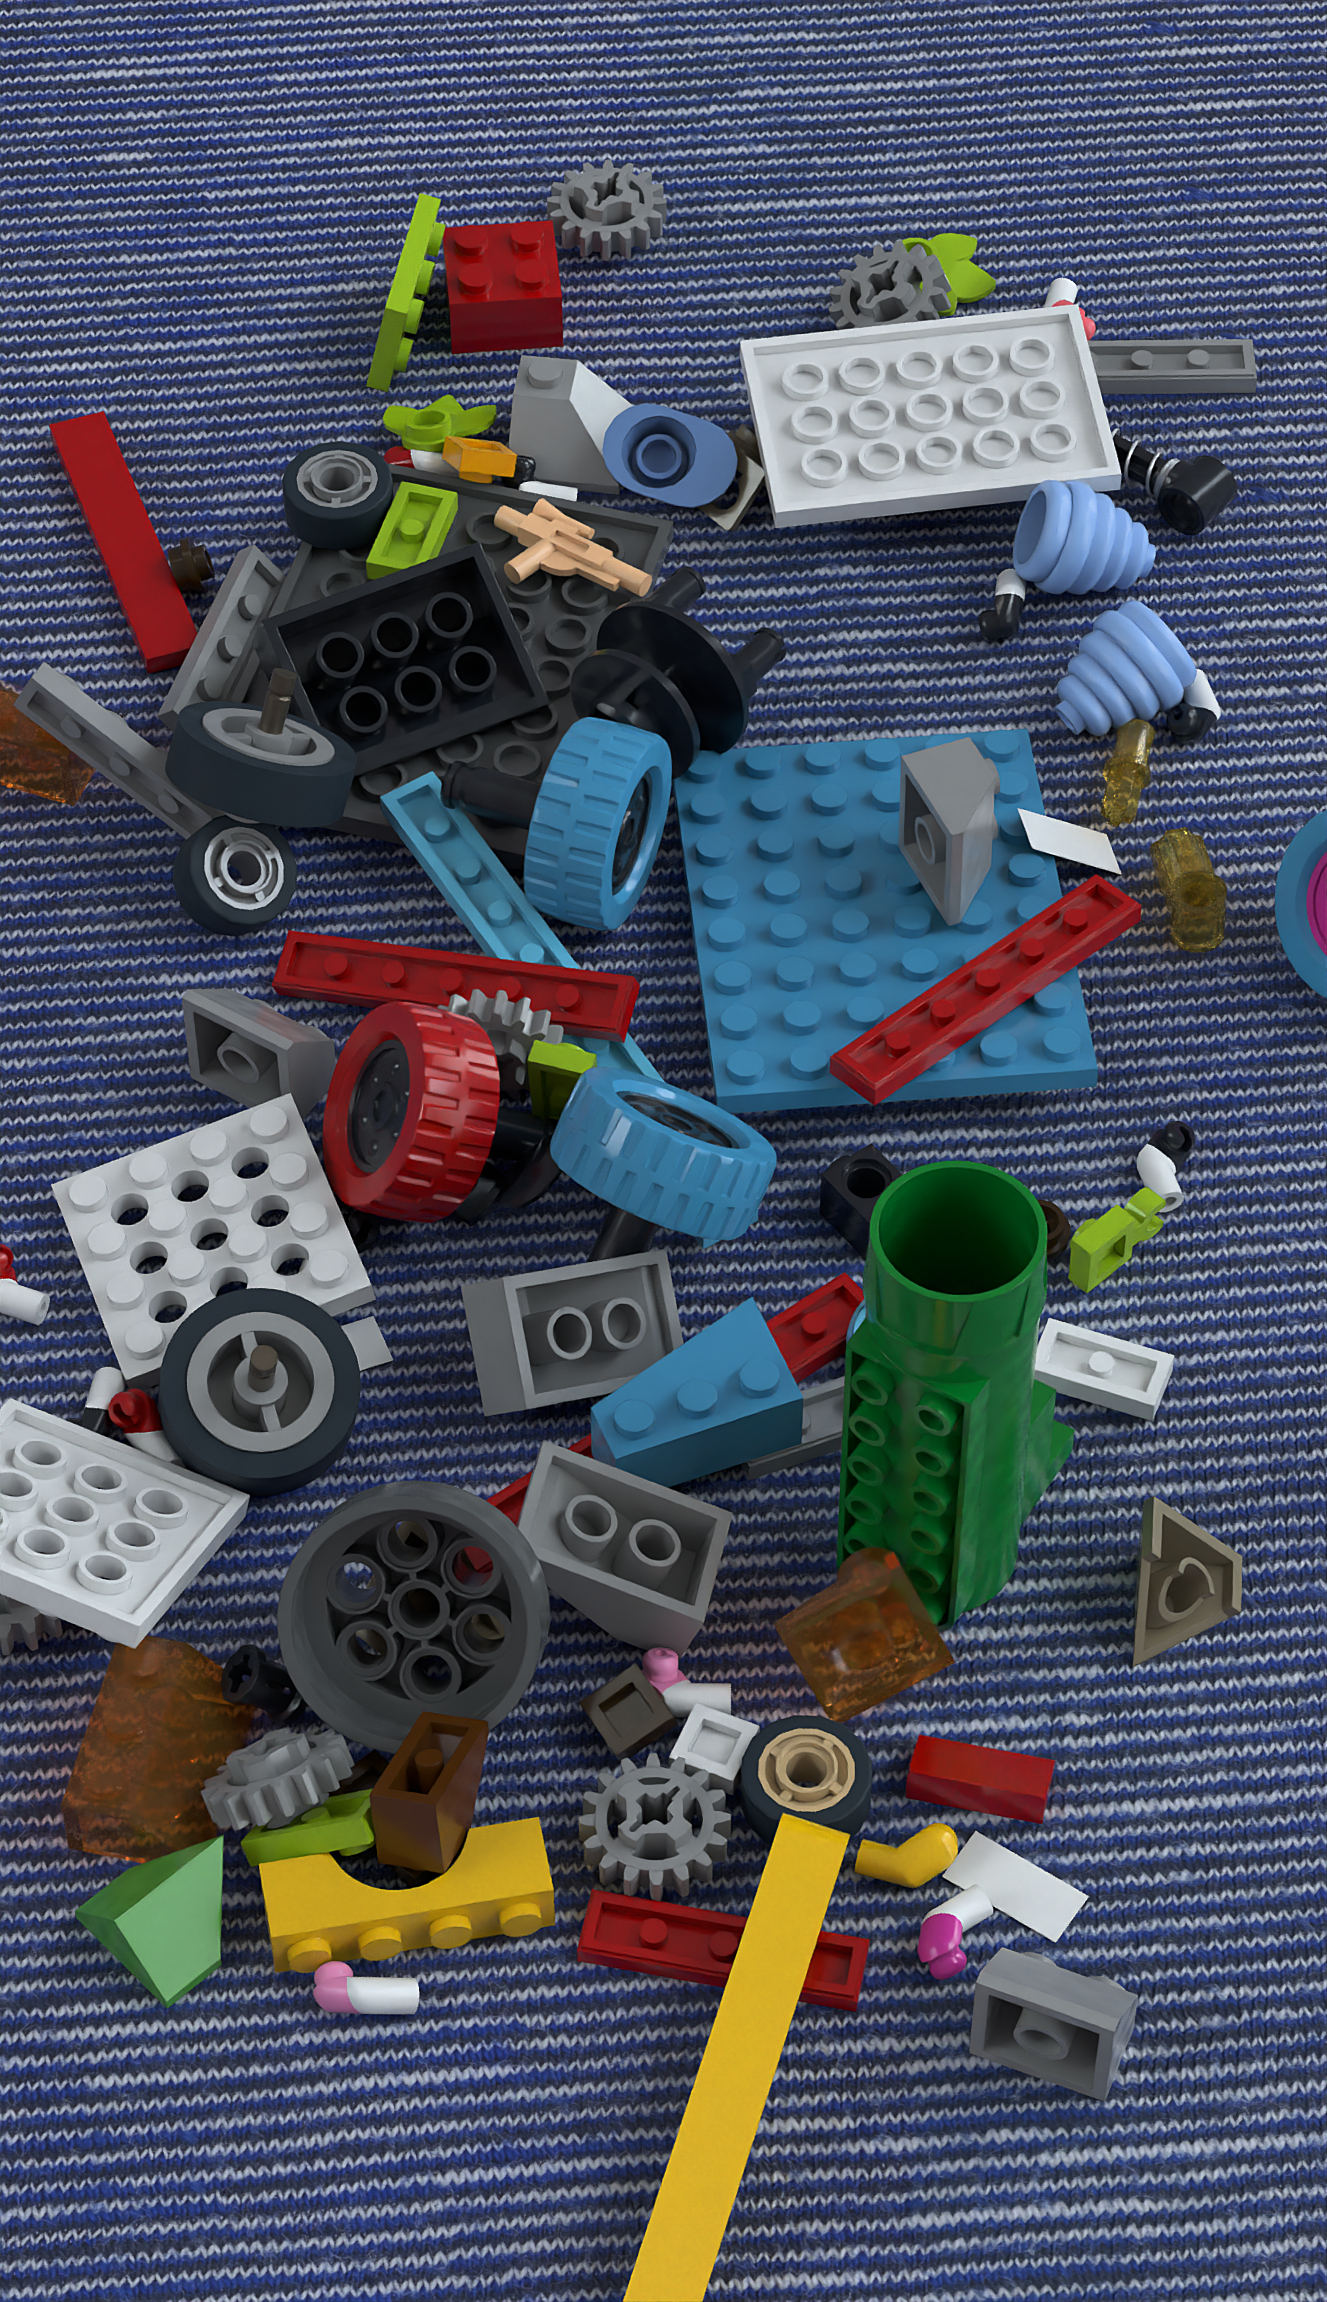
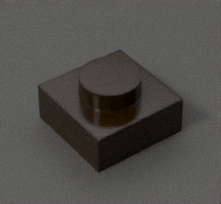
M636 1663L579 1702L620 1763L622 1759L631 1758L678 1725L674 1716Z

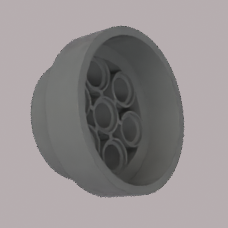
M417 1480L397 1481L364 1490L335 1507L324 1517L291 1562L281 1588L277 1613L279 1645L285 1666L296 1689L309 1707L323 1721L347 1738L364 1746L395 1754L422 1711L488 1721L489 1731L498 1725L517 1705L526 1691L542 1658L550 1622L549 1595L544 1573L531 1545L514 1523L495 1506L466 1490L448 1484ZM402 1521L418 1523L426 1531L429 1544L421 1548L406 1545L397 1534V1523ZM466 1547L483 1549L492 1559L493 1570L487 1573H476L469 1570L462 1562L460 1550ZM352 1562L366 1565L375 1576L376 1586L369 1589L354 1586L345 1575L344 1565ZM414 1588H424L431 1591L439 1600L440 1611L434 1614H424L417 1611L409 1601L408 1591ZM483 1613L496 1617L504 1627L505 1636L499 1639L482 1637L474 1629L472 1617ZM362 1629H371L378 1632L385 1639L388 1652L374 1655L364 1651L357 1642L356 1632ZM437 1655L443 1658L451 1668L452 1677L445 1680H436L429 1677L421 1668L420 1657Z

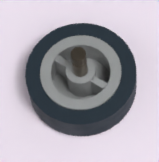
M275 668L272 672L269 684L270 691L267 692L264 707L226 701L199 702L184 707L177 717L165 764V772L171 782L184 793L208 806L225 812L227 816L244 823L261 822L288 827H318L332 824L343 816L358 761L354 750L340 737L317 724L288 714L291 701L290 695L293 694L297 675L287 669Z
M248 1288L220 1295L198 1307L181 1323L165 1351L161 1366L158 1398L159 1415L165 1436L172 1449L190 1471L250 1496H272L301 1488L320 1477L336 1462L351 1437L361 1391L360 1369L357 1356L341 1326L321 1307L299 1295L269 1288Z

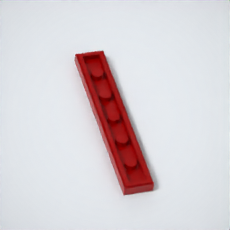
M104 411L50 424L51 441L147 673L182 665L198 632Z
M1094 875L830 1057V1073L871 1104L877 1105L1141 920L1142 905L1099 875Z
M288 930L271 985L278 995L377 1008L383 1004L396 1001L435 1008L439 1005L448 1007L450 998L454 994L470 1001L472 991L479 989L487 998L495 999L497 992L502 990L506 992L508 1001L517 1003L524 997L531 999L529 1008L532 1012L540 1010L551 1012L549 1025L562 1026L564 1035L622 1043L625 1042L640 985L634 976Z

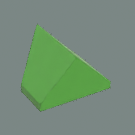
M224 1835L129 1868L75 1910L76 1918L167 2009L221 1966Z

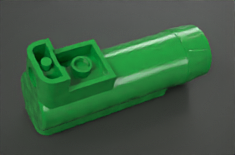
M942 1161L920 1166L897 1178L881 1194L875 1204L870 1220L869 1245L863 1271V1295L866 1303V1315L863 1322L846 1344L837 1569L841 1575L844 1587L851 1594L865 1601L874 1600L902 1614L910 1624L925 1631L949 1630L962 1612L977 1608L988 1602L1007 1584L1016 1566L1020 1527L1072 1453L1075 1431L1053 1420L1056 1389L1034 1379L1039 1322L1047 1295L1048 1232L1043 1210L1029 1189L1013 1176L992 1166L971 1161Z

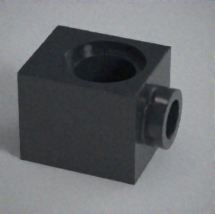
M872 1143L851 1156L845 1155L832 1162L826 1171L821 1174L819 1213L865 1261L869 1245L870 1220L875 1204L885 1189L902 1176Z

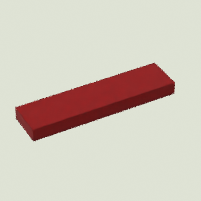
M592 1889L577 1948V1961L725 1988L748 1917ZM820 1930L798 2001L856 2012L869 1953L870 1939Z

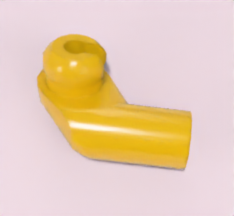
M933 1823L922 1829L898 1848L863 1839L857 1854L854 1872L901 1886L917 1888L946 1870L955 1861L958 1854V1838L949 1826L943 1823Z

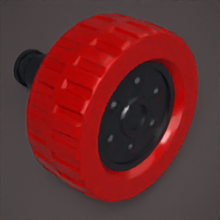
M400 1001L389 1002L378 1006L360 1021L348 1038L339 1056L329 1085L324 1110L322 1131L324 1164L332 1189L347 1206L385 1218L423 1224L432 1223L447 1217L463 1203L476 1184L488 1156L517 1162L540 1140L554 1134L559 1120L550 1117L543 1120L536 1114L499 1106L500 1077L496 1053L486 1031L474 1020L435 1007Z

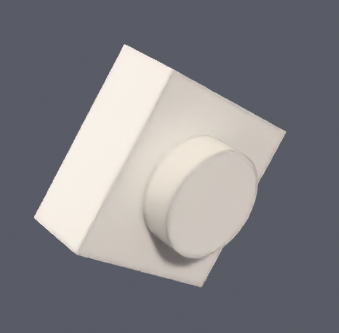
M695 1703L669 1756V1768L678 1757L685 1758L686 1775L691 1777L696 1772L705 1769L710 1773L709 1787L723 1789L725 1793L733 1795L741 1780L742 1757L752 1738L760 1732V1726Z

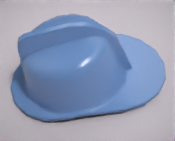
M649 403L629 407L617 415L605 432L602 447L606 468L617 483L632 492L679 507L696 508L711 504L726 493L733 482L738 464L734 443L722 428L708 420L676 411L666 406Z

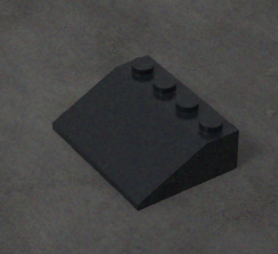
M480 542L261 621L252 640L253 647L269 684L273 669L275 668L287 669L297 675L293 694L290 695L291 701L288 714L327 729L344 740L354 750L358 762L353 779L550 705L546 691Z

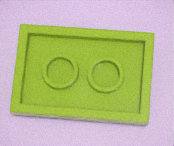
M419 193L385 306L366 384L367 387L388 392L394 370L402 373L406 371L414 340L404 338L405 332L417 333L425 302L416 299V295L428 296L436 264L426 260L427 255L438 256L446 224L436 222L441 202L439 198Z

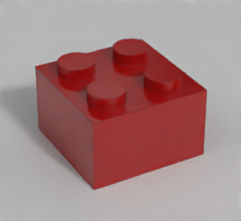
M553 220L446 227L442 239L443 273L452 354L563 347L562 291Z

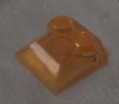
M870 1547L850 1555L840 1566L834 1584L774 1623L777 1632L830 1720L838 1723L851 1719L955 1663L944 1638L900 1559L894 1551L885 1548Z

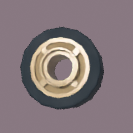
M794 1715L770 1723L752 1738L742 1757L741 1809L749 1827L767 1844L772 1846L783 1813L851 1834L849 1839L861 1830L871 1805L872 1761L862 1740L845 1725L822 1716ZM800 1781H811L818 1785L811 1788H804L797 1786L794 1783Z

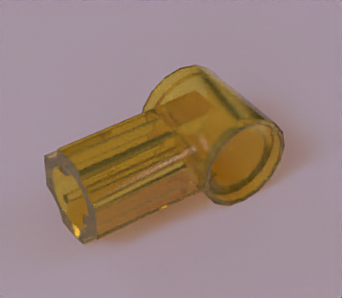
M1187 827L1167 830L1162 838L1151 843L1150 858L1170 914V937L1175 945L1186 951L1206 952L1213 950L1222 943L1225 937L1227 886L1223 879L1215 874L1202 836L1191 833Z

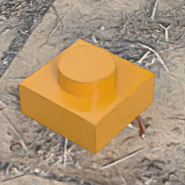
M445 436L442 459L457 469L459 477L464 480L477 483H492L494 475L514 476L517 454L500 442Z

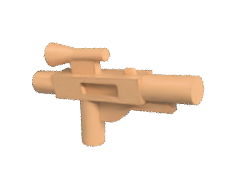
M544 498L538 500L533 508V512L528 516L506 505L501 506L495 515V527L518 537V543L528 547V549L504 565L505 573L513 583L518 584L537 570L542 569L558 576L579 574L614 592L619 587H622L641 597L648 592L651 586V575L614 558L613 551L590 541L595 533L593 528L564 515Z

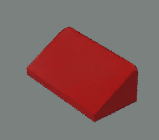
M919 1735L908 1769L906 1798L1043 1824L1055 1760Z

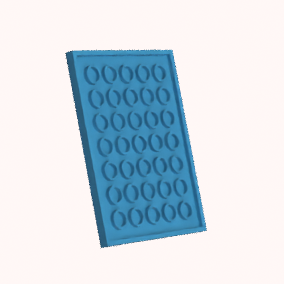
M1028 729L818 742L768 747L758 746L754 748L730 749L722 754L713 750H700L695 763L683 775L672 780L716 1106L730 1114L870 1103L830 1073V1057L1062 898L1054 855L1031 848L1017 809L1020 808L1045 816ZM970 737L983 758H990L993 761L999 774L1000 792L994 795V815L998 825V837L992 840L991 867L961 922L948 926L898 847L901 756ZM1077 965L880 1103L1097 1087L1098 1066Z

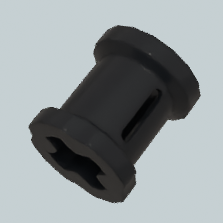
M252 1644L241 1646L228 1659L223 1669L220 1681L222 1697L235 1706L251 1704L265 1710L272 1721L280 1725H290L298 1720L308 1705L296 1689L287 1668L267 1659L265 1652ZM243 1675L250 1676L248 1682L242 1680ZM285 1687L291 1690L290 1695L283 1693Z

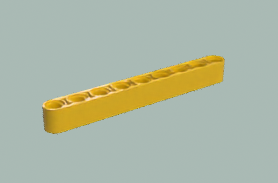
M783 1813L623 2302H703L851 1834Z

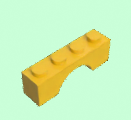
M539 1817L470 1828L464 1848L455 1863L435 1880L411 1889L385 1890L365 1885L341 1869L329 1852L259 1864L263 1903L275 1973L290 1970L300 1973L316 1972L321 1965L331 1961L343 1962L360 1958L370 1961H381L392 1958L401 1951L431 1946L440 1949H451L460 1947L472 1939L501 1934L510 1937H522L530 1935L542 1927L555 1925L554 1888Z

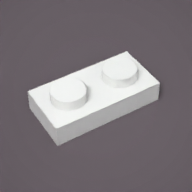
M1049 1318L1037 1346L1034 1379L1056 1389L1058 1393L1153 1421L1173 1370L1174 1355Z

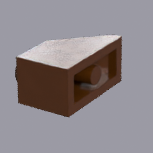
M422 1711L369 1795L378 1863L407 1867L417 1871L445 1873L471 1828L489 1735L488 1721Z

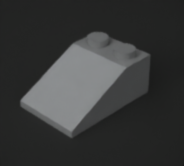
M666 1249L513 1275L461 1286L485 1416L612 1393L684 1344Z
M543 1440L538 1451L516 1527L531 1545L544 1573L546 1585L614 1638L647 1651L658 1647L669 1648L677 1653L679 1662L704 1623L733 1513Z

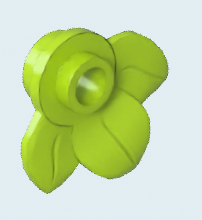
M944 233L936 235L929 241L923 238L902 240L908 253L919 244L923 246L927 257L935 254L946 274L952 289L946 293L951 307L945 311H937L939 316H952L956 311L957 302L970 303L979 301L994 291L996 281L987 272L970 261L976 251V238L962 234ZM921 282V284L919 285L920 288H921V291H922V288H923V282Z
M449 394L419 410L391 405L383 415V424L387 430L401 436L402 445L408 450L443 453L445 436L466 437L488 429L497 419L496 405H484L464 411L456 399Z

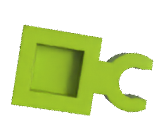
M1144 1187L1128 1201L1124 1209L1116 1204L1098 1220L1091 1218L1085 1221L1076 1230L1070 1241L1071 1256L1068 1279L1085 1293L1090 1292L1131 1259L1132 1248L1139 1241L1150 1239L1163 1227L1164 1221L1155 1214L1166 1206V1201L1149 1187Z

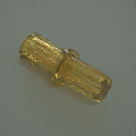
M1131 719L1124 725L1119 726L1113 757L1109 758L1104 765L1103 776L1106 780V787L1100 813L1108 818V824L1113 827H1119L1120 823L1131 824L1135 820L1141 791L1150 783L1151 770L1148 760L1151 746L1155 739V731L1149 723L1143 720Z

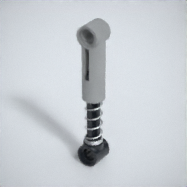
M1119 427L1111 432L1121 473L1124 474L1126 483L1130 486L1139 484L1146 486L1148 495L1155 497L1157 500L1158 509L1162 517L1176 531L1185 535L1199 534L1235 499L1237 483L1234 476L1216 458L1205 455L1197 456L1191 462L1178 460L1177 458L1164 460L1162 459V450L1153 454L1141 448V439L1132 443L1119 436ZM1128 477L1131 478V479H1133V480H1135V481H1137V482H1131V481L1128 479Z

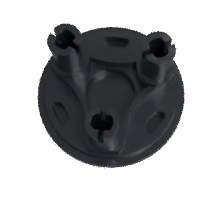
M688 566L681 569L678 568L649 597L641 601L625 603L613 610L604 619L599 628L596 642L597 651L589 654L578 664L571 678V697L579 720L586 717H595L623 723L657 734L666 741L671 753V780L683 775L695 763L700 750H713L722 754L730 750L742 738L749 720L748 700L757 692L756 684L786 656V650L782 649L785 646L784 640L776 631L770 628L762 627L758 629L735 654H729L709 630L686 615L684 612L706 592V584L701 575Z

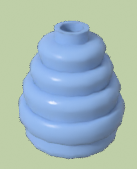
M1044 480L1034 488L1020 516L1014 539L1013 565L1020 578L1025 581L1034 582L1035 586L1043 592L1062 594L1067 591L1068 593L1082 595L1090 589L1092 591L1105 592L1112 586L1117 589H1127L1135 583L1138 577L1146 578L1153 567L1156 548L1155 545L1149 543L1148 532L1145 526L1139 522H1132L1129 513L1125 509L1115 507L1108 495L1094 493L1092 487L1083 481L1066 480L1062 483L1057 480Z
M1129 600L1124 602L1117 611L1107 610L1101 613L1094 621L1093 631L1081 639L1079 643L1080 654L1072 657L1068 663L1067 672L1069 675L1060 679L1057 684V694L1062 702L1055 707V711L1074 734L1078 735L1085 729L1092 735L1104 736L1111 727L1126 729L1132 724L1134 719L1146 722L1153 719L1159 710L1169 711L1175 708L1182 700L1183 690L1191 687L1194 683L1197 670L1185 647L1170 628L1147 606L1139 601Z

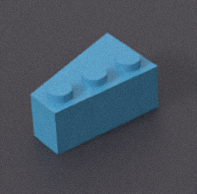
M753 1297L591 1407V1451L594 1460L668 1488L802 1444L803 1396Z

